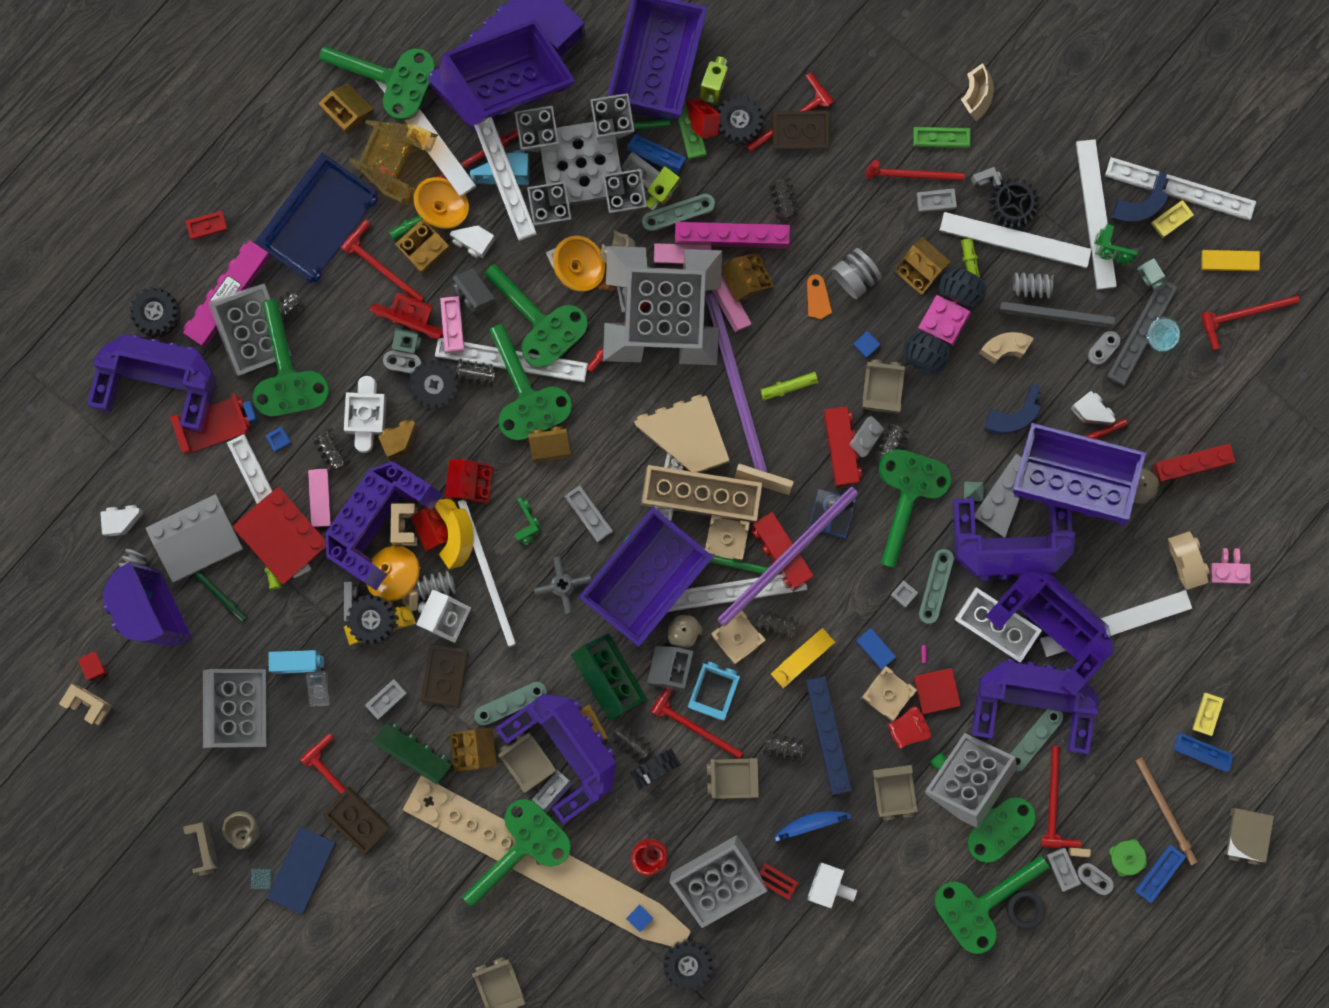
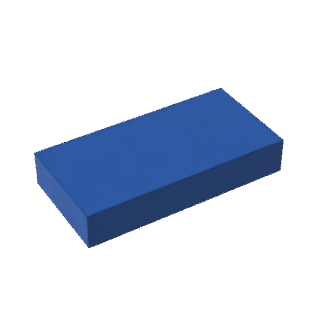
M871 628L856 640L881 670L896 657Z

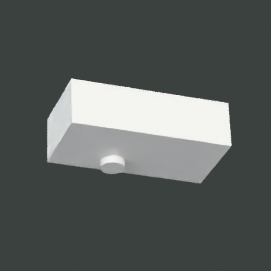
M975 587L955 617V620L1021 662L1042 630L1016 613L999 629L985 617L998 601Z

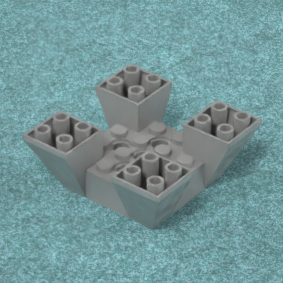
M628 93L590 99L594 122L556 128L553 106L515 112L521 150L540 152L542 155L546 184L527 187L534 226L571 220L569 205L606 199L609 213L647 207L641 169L621 172L616 140L634 132ZM576 141H581L584 146L581 149H575L573 144ZM602 156L606 161L603 165H597L595 159ZM583 159L587 162V165L584 168H579L576 166V162ZM562 162L568 165L565 171H560L557 168ZM582 178H587L590 184L582 187L579 181Z
M607 246L606 285L626 287L625 323H604L603 361L641 362L644 346L680 348L679 364L717 365L719 327L703 326L705 290L721 289L722 251L684 249L683 269L647 268L645 247ZM664 283H668L671 287L670 291L666 294L660 291V287ZM643 302H649L650 310L642 312L640 305ZM664 302L670 306L669 311L666 313L660 312L659 309L660 305ZM687 303L689 306L688 312L680 313L679 306ZM667 322L669 324L666 332L659 331L660 323Z

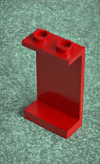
M233 394L231 399L211 405L203 433L184 429L180 426L182 416H171L170 419L182 453L188 455L249 433L251 423L248 417L244 415L243 399Z

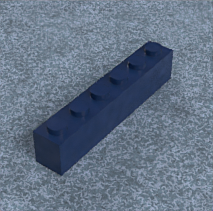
M823 676L806 680V688L831 795L852 791L826 678Z

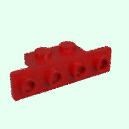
M399 292L395 296L391 309L378 303L370 306L369 311L374 312V315L381 318H389L398 325L404 324L409 326V329L412 331H421L433 339L440 338L443 335L442 329L428 324L433 306Z

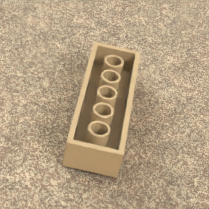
M648 465L646 467L641 505L706 516L717 515L725 519L755 523L758 516L762 483Z

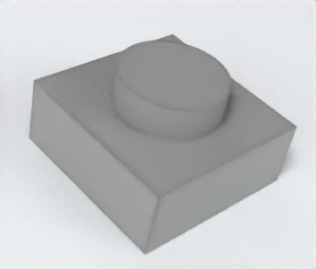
M903 580L890 596L906 608L918 592Z

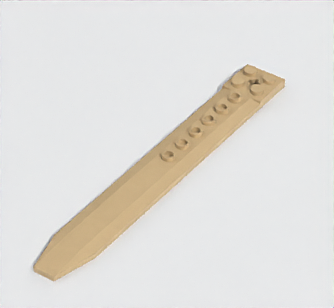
M422 775L403 808L407 813L497 861L516 842L515 838L506 828L504 819L441 785L433 783ZM430 796L433 797L434 805L426 807L424 799ZM557 848L553 851L552 855L554 859L560 860L564 853ZM526 855L513 868L515 871L642 939L673 946L675 942L687 939L691 932L662 904L571 855L568 856L565 862L553 867L544 866L533 856ZM639 904L653 917L641 932L626 919Z

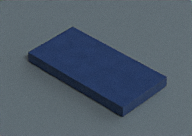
M300 827L267 899L303 915L336 842Z

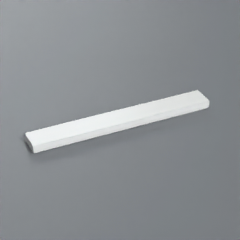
M376 81V83L385 93L387 88L386 84ZM402 106L395 107L399 114L403 112L404 108ZM421 110L411 119L404 120L460 198L476 187Z
M492 117L487 118L483 123L474 126L518 241L536 235V231Z
M1096 140L1077 141L1076 149L1090 246L1092 249L1097 290L1116 288L1113 259L1104 260L1095 254L1097 245L1094 244L1096 234L1108 224Z
M1111 157L1105 177L1152 191L1158 171ZM1167 174L1166 178L1169 181L1166 189H1162V192L1169 194L1168 196L1249 221L1251 220L1256 201Z
M946 212L943 214L939 232L967 239L973 238L975 241L1082 268H1087L1092 250Z
M438 338L435 357L506 369L496 347L464 342V352L445 354L444 339ZM516 351L525 373L585 383L588 363L559 358L548 367L537 368L525 361L522 352ZM528 353V356L531 359H537L539 357V355Z
M245 434L227 442L258 504L272 492V489ZM308 564L293 578L295 579L311 571L310 565Z
M465 500L458 501L460 509L465 508L471 519L474 533L473 547L509 648L513 647L516 643Z
M779 574L755 598L792 593L793 591L791 588L787 589L782 581L784 577L782 574ZM758 578L686 589L668 612L735 602ZM805 584L794 592L807 590V585Z
M1185 590L1101 619L1109 625L1111 635L1192 609ZM1050 636L1040 639L1045 657L1066 651Z

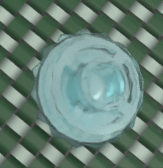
M1163 316L1156 318L1147 329V344L1156 352L1165 353L1171 351L1180 341V326L1171 317L1166 318Z

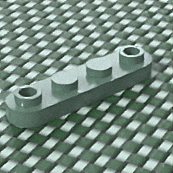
M702 194L648 212L642 219V225L646 231L655 232L673 226L676 222H685L713 211L715 207L714 198L709 194ZM707 202L709 206L705 208L702 206V203ZM650 220L655 221V224L653 226H650L648 224Z
M947 549L937 551L933 558L919 610V618L925 624L934 623L939 616L954 560L953 554ZM941 556L946 557L947 561L945 563L940 561ZM926 611L931 612V618L925 616Z
M533 682L479 707L474 714L475 720L483 726L496 722L520 711L542 694H547V689L543 683ZM535 688H540L541 692L539 695L533 693ZM482 712H486L488 714V717L486 719L481 718Z
M1045 710L1012 750L1010 755L1020 760V764L1016 765L1015 772L1024 769L1063 720L1061 711ZM1052 713L1057 716L1055 721L1050 719Z

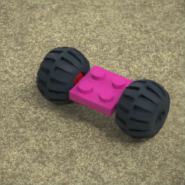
M959 267L951 268L942 276L939 284V292L942 297L936 295L918 327L920 331L911 335L904 345L903 355L905 360L928 374L936 375L947 367L950 360V348L947 344L954 345L971 314L970 310L977 308L985 299L986 284L984 281L970 271Z

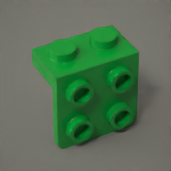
M1106 224L1096 234L1094 244L1097 245L1095 254L1099 255L1101 259L1118 260V263L1124 265L1132 263L1138 257L1139 252L1111 245L1110 241L1114 226Z
M519 497L517 500L531 525L514 535L520 546L523 544L527 546L535 541L534 538L541 535L539 530L542 528L536 517L530 516L529 513L532 510L527 500L522 501L521 497Z

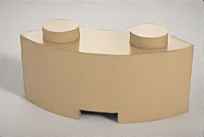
M983 63L967 74L969 89L961 99L975 121L985 114L992 102L994 93L992 77Z
M1016 332L1000 334L988 341L979 354L994 364L1005 356L1021 358L1034 338Z
M1189 531L1168 538L1170 554L1176 564L1179 579L1186 590L1208 583L1207 575L1210 572L1200 554V543L1197 537L1193 538Z

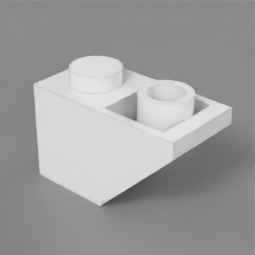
M480 226L459 229L450 233L451 239H453L452 243L460 248L462 246L469 249L467 252L476 258L478 256L484 258L495 241L494 235Z
M1092 391L1071 407L1083 423L1111 425L1115 421V415L1108 407L1105 408L1101 403V397L1097 393L1093 394Z
M136 505L125 506L123 510H118L117 507L106 508V511L101 512L102 535L106 537L126 535L143 515V510L137 508Z

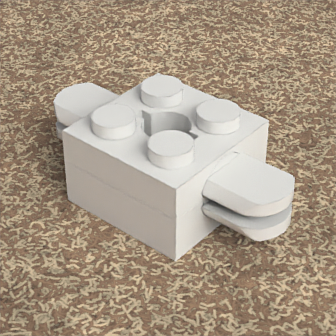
M370 376L361 377L358 381L357 393H346L344 431L346 434H355L354 445L362 453H368L372 450L374 435H381V432L385 430L387 397L384 394H376L377 383Z

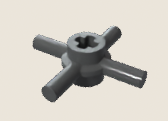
M554 557L556 576L551 584L536 587L534 592L535 595L554 592L557 596L562 597L565 614H570L573 611L569 595L573 592L575 586L591 583V577L588 575L572 579L569 575L564 574L561 557ZM560 581L568 583V586H565V590L558 587Z

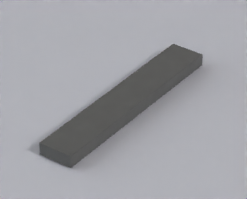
M1168 282L1161 290L1153 291L1106 378L1121 386L1125 385L1149 341L1151 327L1161 319L1178 287Z
M1001 302L998 308V313L1111 328L1115 321V318L1111 316Z

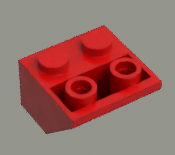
M465 459L449 460L445 498L489 503L493 466Z
M435 507L432 510L424 508L411 516L425 552L447 544V525Z

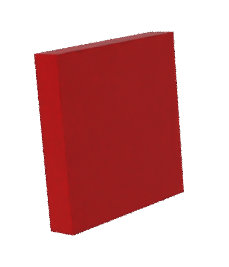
M952 668L914 676L922 714L960 706Z

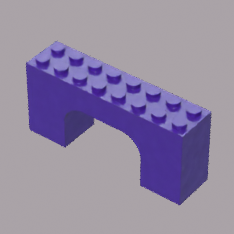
M510 0L506 5L502 4L493 17H489L484 21L483 27L480 30H475L470 35V39L466 43H461L457 48L536 20L561 58L585 35L584 22L562 0ZM435 68L431 71L428 78L431 90L478 136L475 126L468 124L462 119L442 87L440 68ZM495 115V116H493V117H492L493 122H494L500 115Z

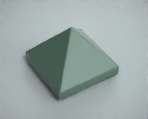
M964 482V499H974V501L983 502L984 482Z

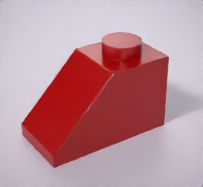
M703 99L686 100L692 130L701 138L717 136L721 115Z

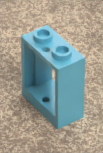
M316 650L269 652V672L274 674L321 672V668H324V656H321V653Z
M703 663L688 708L724 721L740 676H737L736 671L726 668V671L718 669L719 665L715 663ZM706 671L733 680L723 711L695 702Z

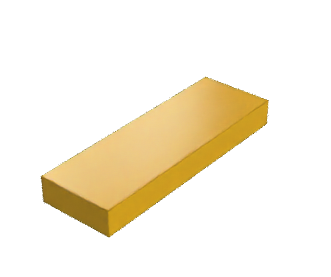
M1202 250L1201 270L1259 271L1260 251Z

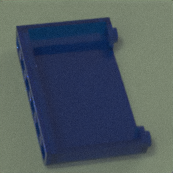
M321 152L254 243L310 284L316 283L321 278L323 269L370 206H375L379 199L377 197L378 192Z

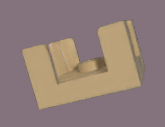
M391 504V543L394 546H418V538L414 537V533H403L405 531V519L403 518H411V516L418 512L415 504Z
M712 515L705 550L712 556L742 562L750 522L743 520L738 522Z
M743 611L726 626H721L711 633L713 639L734 665L765 642L764 637L757 632Z
M885 666L861 698L892 722L917 689L910 684H906L893 674L892 670Z
M74 684L70 685L59 703L64 708L70 707L73 710H77L80 703L90 707L84 720L91 724L96 723L99 726L112 708L111 704L83 687Z

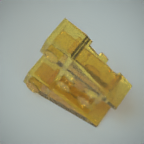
M366 120L365 123L373 126L374 129L360 161L350 158L349 161L368 177L384 195L401 203L408 204L415 186L397 179L411 145L431 152L438 134L412 124Z

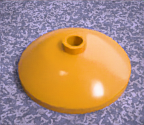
M440 177L428 178L422 181L415 190V208L427 223L438 228L449 229L460 225L465 220L469 211L468 199L466 195L460 198L447 179Z
M583 236L565 238L557 245L553 254V266L559 280L568 288L579 292L592 290L600 284L605 274V262L600 256L601 252L598 246Z
M389 546L379 551L371 559L373 560L371 562L373 565L387 574L377 590L367 585L372 595L384 597L387 601H396L406 596L416 585L420 570L419 562L414 553L403 546Z

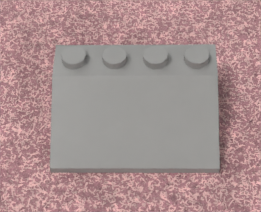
M265 284L225 295L208 302L232 368L237 376L276 361L262 301L270 299Z
M216 494L146 527L148 535L173 583L243 550L226 511Z
M266 669L203 670V748L266 747Z
M964 733L926 789L925 794L961 821L978 828L1016 771V757Z
M737 835L673 871L669 881L701 928L767 892V888L750 854Z

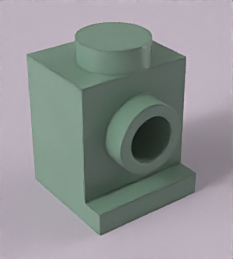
M1154 258L1137 268L1146 285H1151L1154 291L1161 290L1168 283Z
M395 328L392 349L414 353L415 348L419 349L421 338L418 337V332ZM404 337H409V338H410V342H409V343H405V342L403 341V338H404Z

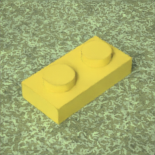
M1182 200L1155 219L1151 224L1159 235L1164 238L1193 217L1194 214Z
M1204 693L1192 730L1212 736L1224 699Z

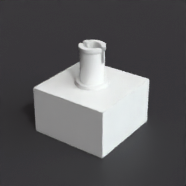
M432 589L427 602L422 601L418 605V612L421 615L416 625L455 643L471 607Z
M820 862L807 900L832 908L836 896L854 901L857 890L841 885L843 870Z

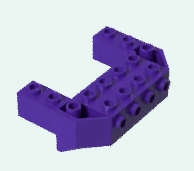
M122 335L100 349L93 362L96 372L87 403L90 408L111 413L120 377L188 391L180 426L186 430L203 433L217 378L198 349L193 347L184 348L174 343L165 344L156 339L147 340L137 335Z
M395 462L369 469L325 533L327 558L377 590L387 574L371 563L373 560L363 553L391 514V504H398L400 499L404 498L410 503L416 500L432 510L443 494Z
M954 499L952 502L955 560L975 578L980 577V581L992 580V577H999V580H1011V576H1019L1020 578L1026 571L1053 575L1074 553L1075 532H1072L1071 510L1054 506V508L1048 506L1050 534L1046 537L982 539L981 535H976L974 499Z
M1026 571L985 616L1001 629L1013 614L1020 609L1071 654L1077 662L1059 683L1073 695L1088 682L1115 650L1109 625L1049 573Z
M1006 659V661L1001 662L979 678L971 736L986 739L993 738L998 701L1072 713L1066 752L1087 755L1090 752L1094 717L1098 713V695L1088 682L1075 695L1059 683L1068 673L1069 668H1064L1063 671L1057 670L1056 666L1045 665V667H1038L1037 663L1026 662L1025 664H1020L1017 660Z
M542 694L497 726L496 730L506 744L537 722L546 730L583 784L552 807L564 824L611 790L616 764L613 758L616 755L610 747L605 748L602 743L605 740L600 732L595 733L591 726L594 724L588 716L583 717L580 712L582 707L577 700L572 701L571 698Z

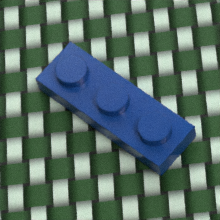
M636 134L627 147V151L634 152L636 155L663 168L665 166L676 174L679 173L686 160V157Z
M1180 732L1176 736L1173 750L1225 772L1230 770L1233 759L1232 754Z
M1168 845L1135 889V892L1149 903H1152L1186 856L1172 845Z

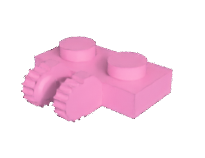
M1223 548L1221 563L1210 564V583L1250 584V564H1239L1240 549H1234L1233 564L1227 563L1228 549Z

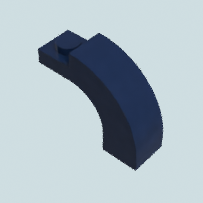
M1157 172L1151 194L1145 201L1130 203L1120 199L1117 200L1111 218L1123 222H1136L1149 218L1158 212L1169 195L1162 192V189H1166L1169 181L1166 178L1167 173Z
M1035 384L1030 386L1024 406L1017 413L1003 414L990 410L983 430L993 434L1008 435L1027 427L1037 416L1041 406L1034 404L1039 401L1041 392H1038L1040 386Z

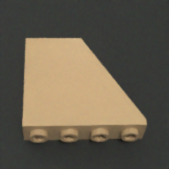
M697 395L692 397L690 402L684 403V401L673 404V408L666 410V407L655 410L656 414L650 416L643 414L637 417L638 420L634 421L636 427L690 472L701 473L730 462L707 396Z

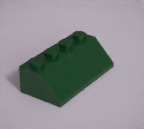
M609 633L583 645L570 654L609 721L647 700Z
M394 722L391 725L386 723L371 742L433 783L441 785L453 766L449 763L451 760L443 754L440 756L434 754L433 751L435 749L426 743L424 746L417 742L418 738L411 733L405 735L401 732L402 728Z

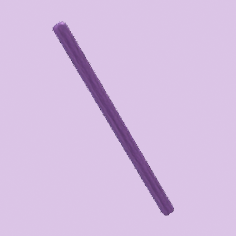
M712 293L706 295L705 299L713 326L719 327L718 343L754 468L767 472L720 306L715 295Z
M850 487L718 618L720 624L726 626L858 496V492L853 487Z

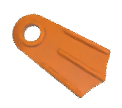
M817 274L811 275L807 280L808 316L822 319L831 314L832 310L824 279ZM817 280L819 286L814 287L812 281Z

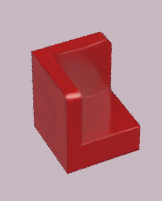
M92 652L78 659L88 681H93L109 673L106 666L102 665L97 652Z

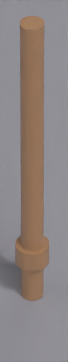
M1141 757L1135 760L1178 840V847L1181 852H1184L1190 865L1197 863L1198 861L1191 850L1192 846L1189 840L1185 839L1144 759Z

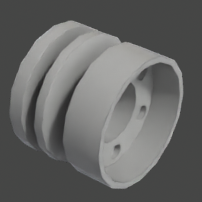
M856 248L852 252L853 255H847L850 265L840 261L831 269L839 284L854 299H858L867 291L864 282L872 287L875 284L874 281L878 282L882 279L881 273L873 260L862 250Z

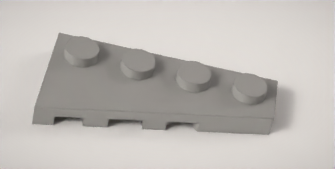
M1017 454L1012 458L975 512V519L1002 538L1006 537L1020 499L1015 498L1013 493L1022 457Z

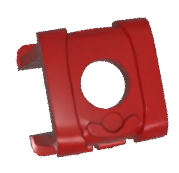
M916 706L910 708L902 717L887 725L895 743H897L898 749L932 738L930 729Z

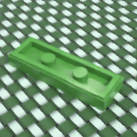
M684 103L682 114L678 121L688 160L707 156L703 138L692 130L686 103Z
M914 127L913 147L970 148V128Z

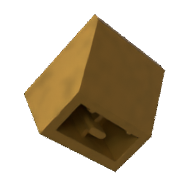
M348 83L332 90L318 103L321 110L347 136L374 111Z
M424 219L417 223L395 244L423 276L451 251L449 245Z
M922 237L910 248L893 271L922 295L951 261Z
M759 253L736 257L721 267V272L735 302L749 299L774 287Z
M405 420L399 423V427L395 429L387 428L378 436L391 462L409 455L418 432V427L413 420Z
M560 426L551 428V431L544 432L543 429L532 431V434H528L533 462L571 457L567 429H563Z
M493 728L450 733L454 772L497 767Z

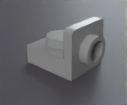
M995 167L974 174L971 180L973 186L978 184L979 186H984L992 180L995 187V185L1001 186L1000 181H1002L1000 172H996Z

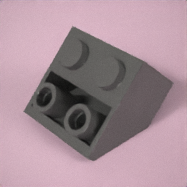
M473 268L452 277L455 282L452 284L460 298L462 296L465 297V305L471 313L475 311L479 315L496 303L495 298Z
M656 646L647 684L685 693L693 651L677 647Z

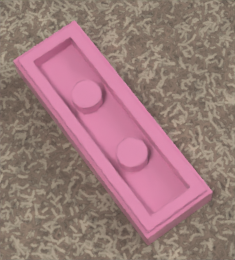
M654 244V264H683L684 249L711 250V245Z
M721 276V289H715L712 292L733 330L737 332L749 327L752 323L739 301L735 302L724 276Z
M459 296L440 298L445 354L464 352Z
M328 469L308 470L311 524L313 527L330 526Z

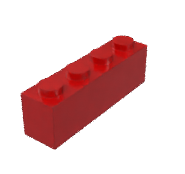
M847 406L824 410L835 487L858 484L860 482L859 479H862L861 467L857 468L856 460H859V454L849 445L855 436V430H851L850 423L853 422L852 412L848 411Z
M1226 444L1153 464L1152 468L1160 484L1229 466L1235 462L1231 445Z
M773 512L753 523L751 533L756 541L760 540L763 545L761 548L767 557H771L773 560L772 564L793 545ZM800 554L780 572L784 577L782 579L787 589L791 588L793 592L813 580V574Z

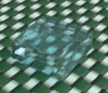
M251 869V888L271 889L272 869Z

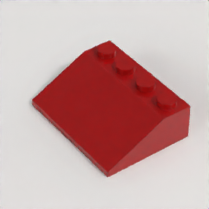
M279 486L232 527L282 585L326 551L325 539Z

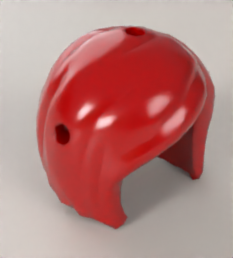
M655 839L641 840L636 844L631 854L633 868L644 876H653L661 872L667 863L668 852L666 846Z

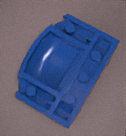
M838 811L808 814L788 823L773 838L774 841L793 837L845 819H850L851 815Z

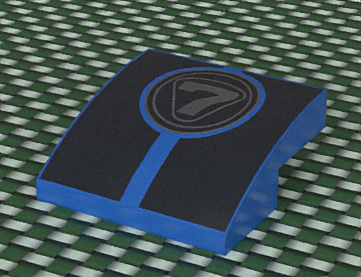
M819 489L809 528L842 495ZM856 499L840 512L821 532L845 539Z

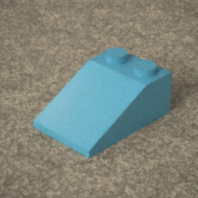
M521 150L507 153L506 156L517 184L529 185L530 160L528 153ZM489 163L470 171L474 184H497Z

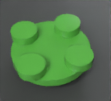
M1135 839L1120 842L1109 850L1112 864L1119 876L1137 874L1147 866L1145 851Z

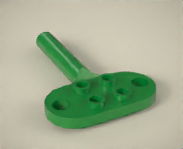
M326 46L322 48L319 57L321 61L386 84L387 88L383 97L384 109L390 117L401 121L411 119L420 110L430 86L428 82L429 74L435 69L434 60L430 54L416 48L403 53L393 69L381 67ZM422 55L425 57V60L422 63H416L415 58ZM396 106L404 108L400 114H395L393 111Z
M496 264L490 266L484 273L532 323L533 330L524 338L521 348L523 358L531 366L545 368L552 365L586 333L587 318L578 307L564 305L554 310L551 314L544 315ZM578 314L581 319L578 322H573L570 316ZM530 351H536L538 352L539 357L537 359H531L529 358L528 353Z
M275 298L262 301L278 374L277 376L262 380L255 387L253 392L255 407L267 416H279L321 406L326 401L329 393V385L326 378L314 370L295 371L293 369L278 300ZM322 383L324 391L316 392L314 384ZM265 394L268 397V402L265 404L260 403L258 395Z
M502 323L490 328L489 331L518 393V399L504 407L499 415L498 422L502 433L512 440L519 441L529 438L528 434H532L534 430L543 429L544 431L566 420L572 406L568 394L558 387H547L539 391L533 390L504 324ZM562 396L567 400L566 406L558 407L556 405L558 397ZM506 420L514 422V428L510 431L505 430L503 427Z
M899 449L888 451L879 463L881 479L885 484L897 488L901 493L881 560L882 565L896 568L916 498L919 496L934 499L941 497L947 492L951 483L950 471L945 464ZM888 461L893 462V469L891 471L886 469ZM939 477L944 479V484L941 487L937 485Z
M940 752L930 763L939 772L947 758ZM1015 797L1008 798L995 808L991 807L979 827H974L968 835L967 846L970 854L978 861L985 863L994 862L1001 858L1034 826L1035 811L1031 804L1025 799ZM1020 805H1025L1028 808V813L1025 816L1018 814L1017 809ZM977 844H982L985 847V852L982 855H977L974 851Z
M526 799L517 800L506 810L505 826L516 842L462 896L472 908L526 855L533 856L539 863L549 867L558 866L568 858L571 849L569 838L533 801ZM516 806L521 807L523 810V814L518 818L512 815V809ZM557 848L561 849L564 853L560 860L554 859L552 855L553 851Z
M1039 856L982 897H975L971 890L962 883H945L936 892L934 897L935 907L958 943L966 951L973 954L984 953L994 945L996 940V929L989 918V911L1050 869L1044 858ZM947 887L952 888L954 891V895L950 899L945 898L943 895V891ZM981 936H984L988 942L984 948H980L977 945V939Z

